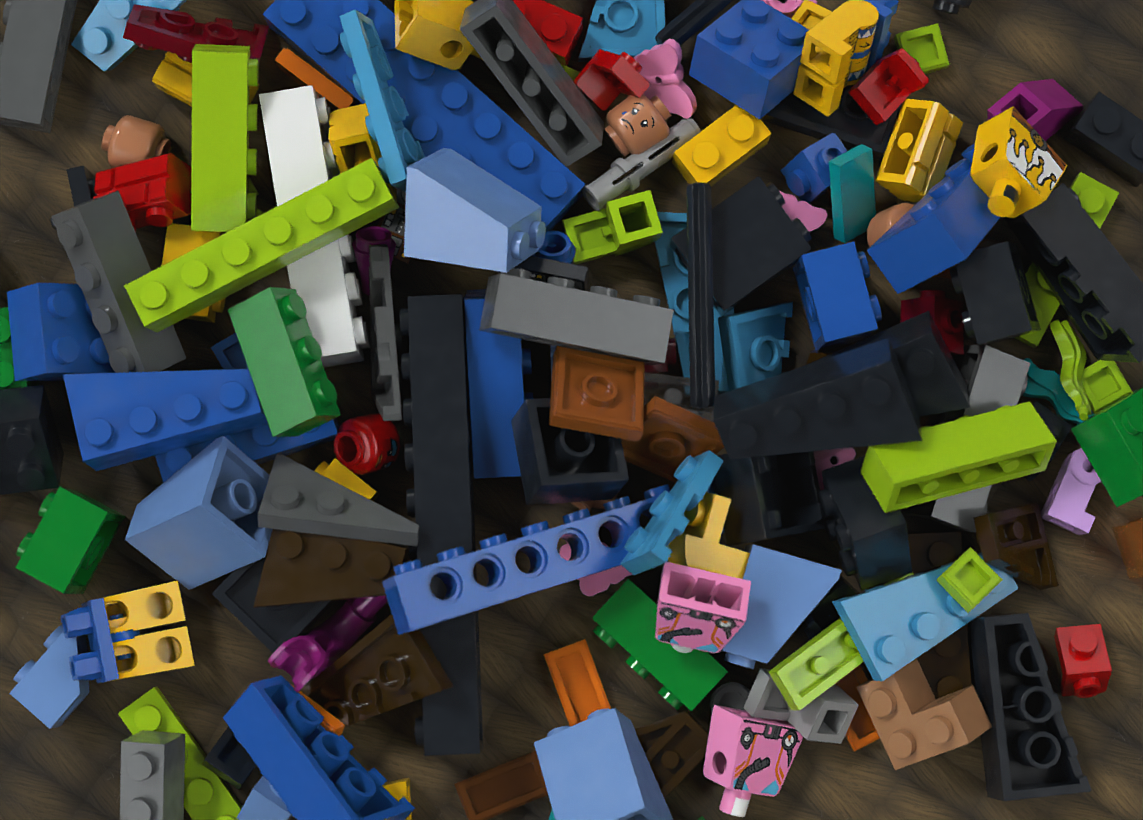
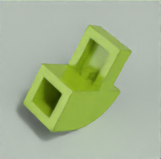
M651 190L608 201L604 209L562 220L564 232L576 249L573 261L575 265L612 254L617 256L639 249L657 241L663 233Z

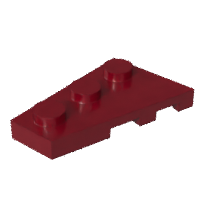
M134 4L126 23L123 38L133 41L138 47L146 50L160 49L177 54L180 59L192 63V50L195 44L250 46V59H258L259 63L269 26L254 24L253 31L232 28V20L215 17L214 22L204 24L195 22V19L186 12Z

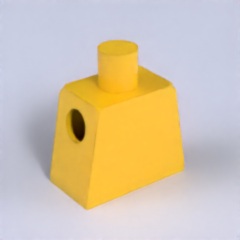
M395 0V49L451 70L460 69L470 54L483 60L460 30L464 10L474 2L471 0Z

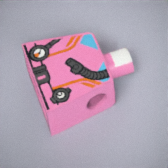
M670 562L664 563L657 603L655 638L658 641L670 643L676 651L681 653H688L694 649L709 653L720 652L746 622L751 581Z
M714 705L703 773L706 778L725 787L719 810L730 815L745 817L752 794L774 797L780 792L803 739V736L788 721L755 718L745 710Z

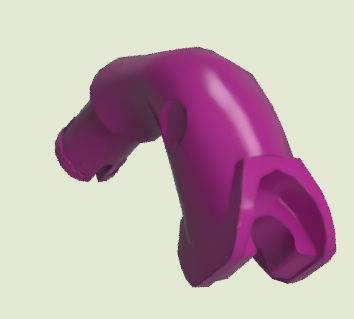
M387 596L348 599L325 622L303 636L293 637L280 645L267 661L271 667L282 669L291 675L294 682L293 690L298 693L307 682L317 677L345 654L357 639L377 620V612L388 602Z

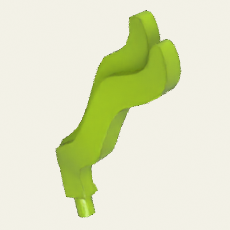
M1066 319L1062 322L1055 320L1050 323V328L1062 356L1060 382L1065 392L1074 401L1080 420L1085 421L1088 419V415L1091 414L1090 402L1082 384L1086 351L1068 320Z

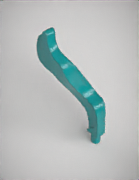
M1030 358L1024 359L1030 362V367L1027 373L1028 384L1023 396L1048 400L1058 417L1065 422L1076 424L1083 422L1079 418L1074 401L1065 392L1060 382V375L1054 371L1039 369ZM1091 410V414L1088 415V418H1090L1091 416L1094 415V413L1092 412V410Z

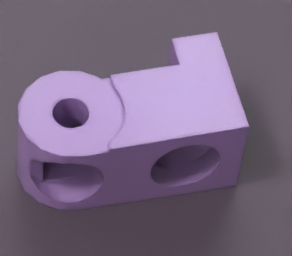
M1082 448L1068 454L1063 461L1041 511L1042 519L1079 536L1089 533L1095 520V516L1086 513L1085 509L1095 485L1101 482Z

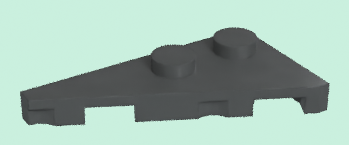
M387 244L369 245L371 396L383 421L401 420L400 392H402L401 367L397 364L396 350H401L402 336L400 323H394Z
M276 454L258 511V527L418 546V524L284 455Z

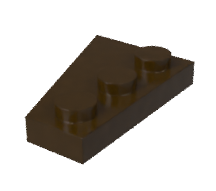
M272 529L254 608L386 596L382 581L396 576L393 567L407 563L410 549L376 541Z

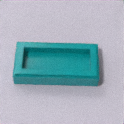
M863 144L829 161L834 238L843 243L866 232L870 220L876 215L872 148Z

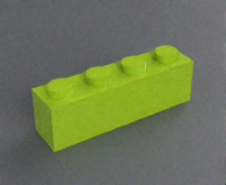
M195 44L192 50L191 231L229 232L248 222V219L256 218L257 193L248 192L249 175H257V149L249 148V131H257L258 104H249L250 86H258L259 63L258 59H250V46Z
M1031 402L1014 406L1006 405L994 411L975 416L967 415L955 421L935 426L921 427L922 441L868 446L861 474L884 512L888 513L1045 471L1057 441Z

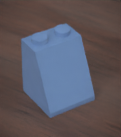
M442 148L407 167L404 256L507 273L542 247L546 235L545 223L541 221L542 206L454 150Z
M221 436L136 505L125 540L171 577L178 580L188 590L258 561L266 556L272 533L270 528L258 527V511L270 475L227 438Z
M754 544L745 546L744 551L750 553L743 579L751 581L745 624L722 649V651L726 652L724 660L750 669H754L756 661L767 664L839 580L841 570Z
M616 708L594 711L587 717V720L573 726L557 727L551 730L547 737L534 742L555 820H673L631 720Z

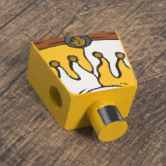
M1014 106L979 125L970 175L978 187L989 197L988 209L990 212L999 217L1015 218L1047 200L1066 170V163Z

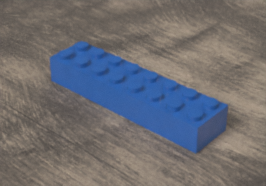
M275 0L263 13L269 28L317 71L352 96L357 105L365 104V100L360 98L353 84L352 77L353 74H356L352 58L347 56L341 44L340 33L344 32L339 16L356 9L373 20L393 72V78L387 80L388 86H393L398 91L400 97L403 98L409 114L402 121L403 125L411 133L414 141H419L424 156L427 157L442 148L452 149L542 206L541 221L545 223L546 232L552 231L584 196L582 190L585 183L458 70H451L395 49V14L380 0Z

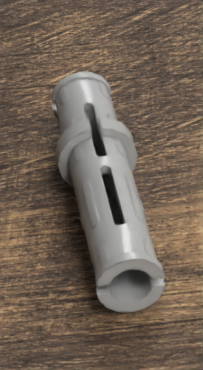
M691 117L688 119L682 118L681 121L669 128V136L643 153L631 154L626 159L618 158L613 161L610 170L589 185L584 186L582 193L588 204L594 210L599 211L608 201L615 199L623 192H632L640 186V180L673 158V154L677 149L701 132L697 123ZM671 141L669 147L649 160L650 155ZM633 167H636V170H634L629 175L622 178L620 181L613 185V181H615L617 178L631 170Z

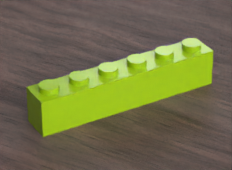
M370 158L124 285L144 327L158 333L398 209L399 206L378 165Z

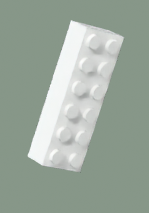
M313 85L259 94L277 206L339 175L340 171L336 162V156L333 154L327 137L330 128L329 113H331V109L327 107L326 98H319ZM349 234L287 265L290 288L296 289L297 294L306 306V319L312 336L320 345L322 351L321 361L324 368L365 361L363 349L370 348L367 324L363 322L362 316L357 317L356 306L363 305V298L359 279H356L355 273H350L349 263L356 262L352 249L353 239Z

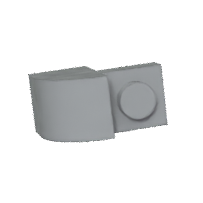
M760 668L743 707L752 717L788 721L809 741L842 743L859 706L844 690L834 684L800 711L791 710L768 672L770 670Z

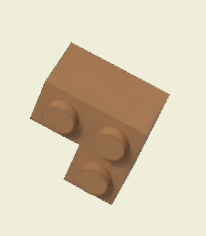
M917 658L884 681H874L873 678H870L856 687L895 770L969 744L992 727L973 685L936 699Z

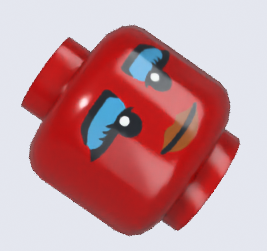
M374 413L353 417L341 423L338 428V435L335 436L334 452L339 462L354 474L360 475L381 471L392 466L399 457L401 448L400 435L393 422L383 421L380 414Z

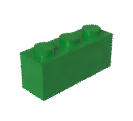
M269 287L228 309L273 437H298L341 416L336 402V389L327 378L321 361L322 351L320 345L312 336L306 319V306L297 294L296 289Z
M628 578L592 617L598 624L592 631L611 649L619 643L630 654L625 662L644 680L652 674L663 685L658 693L677 711L683 704L692 711L728 671L708 652L694 649L688 653H681L676 651L670 643L658 641L655 638L657 604Z

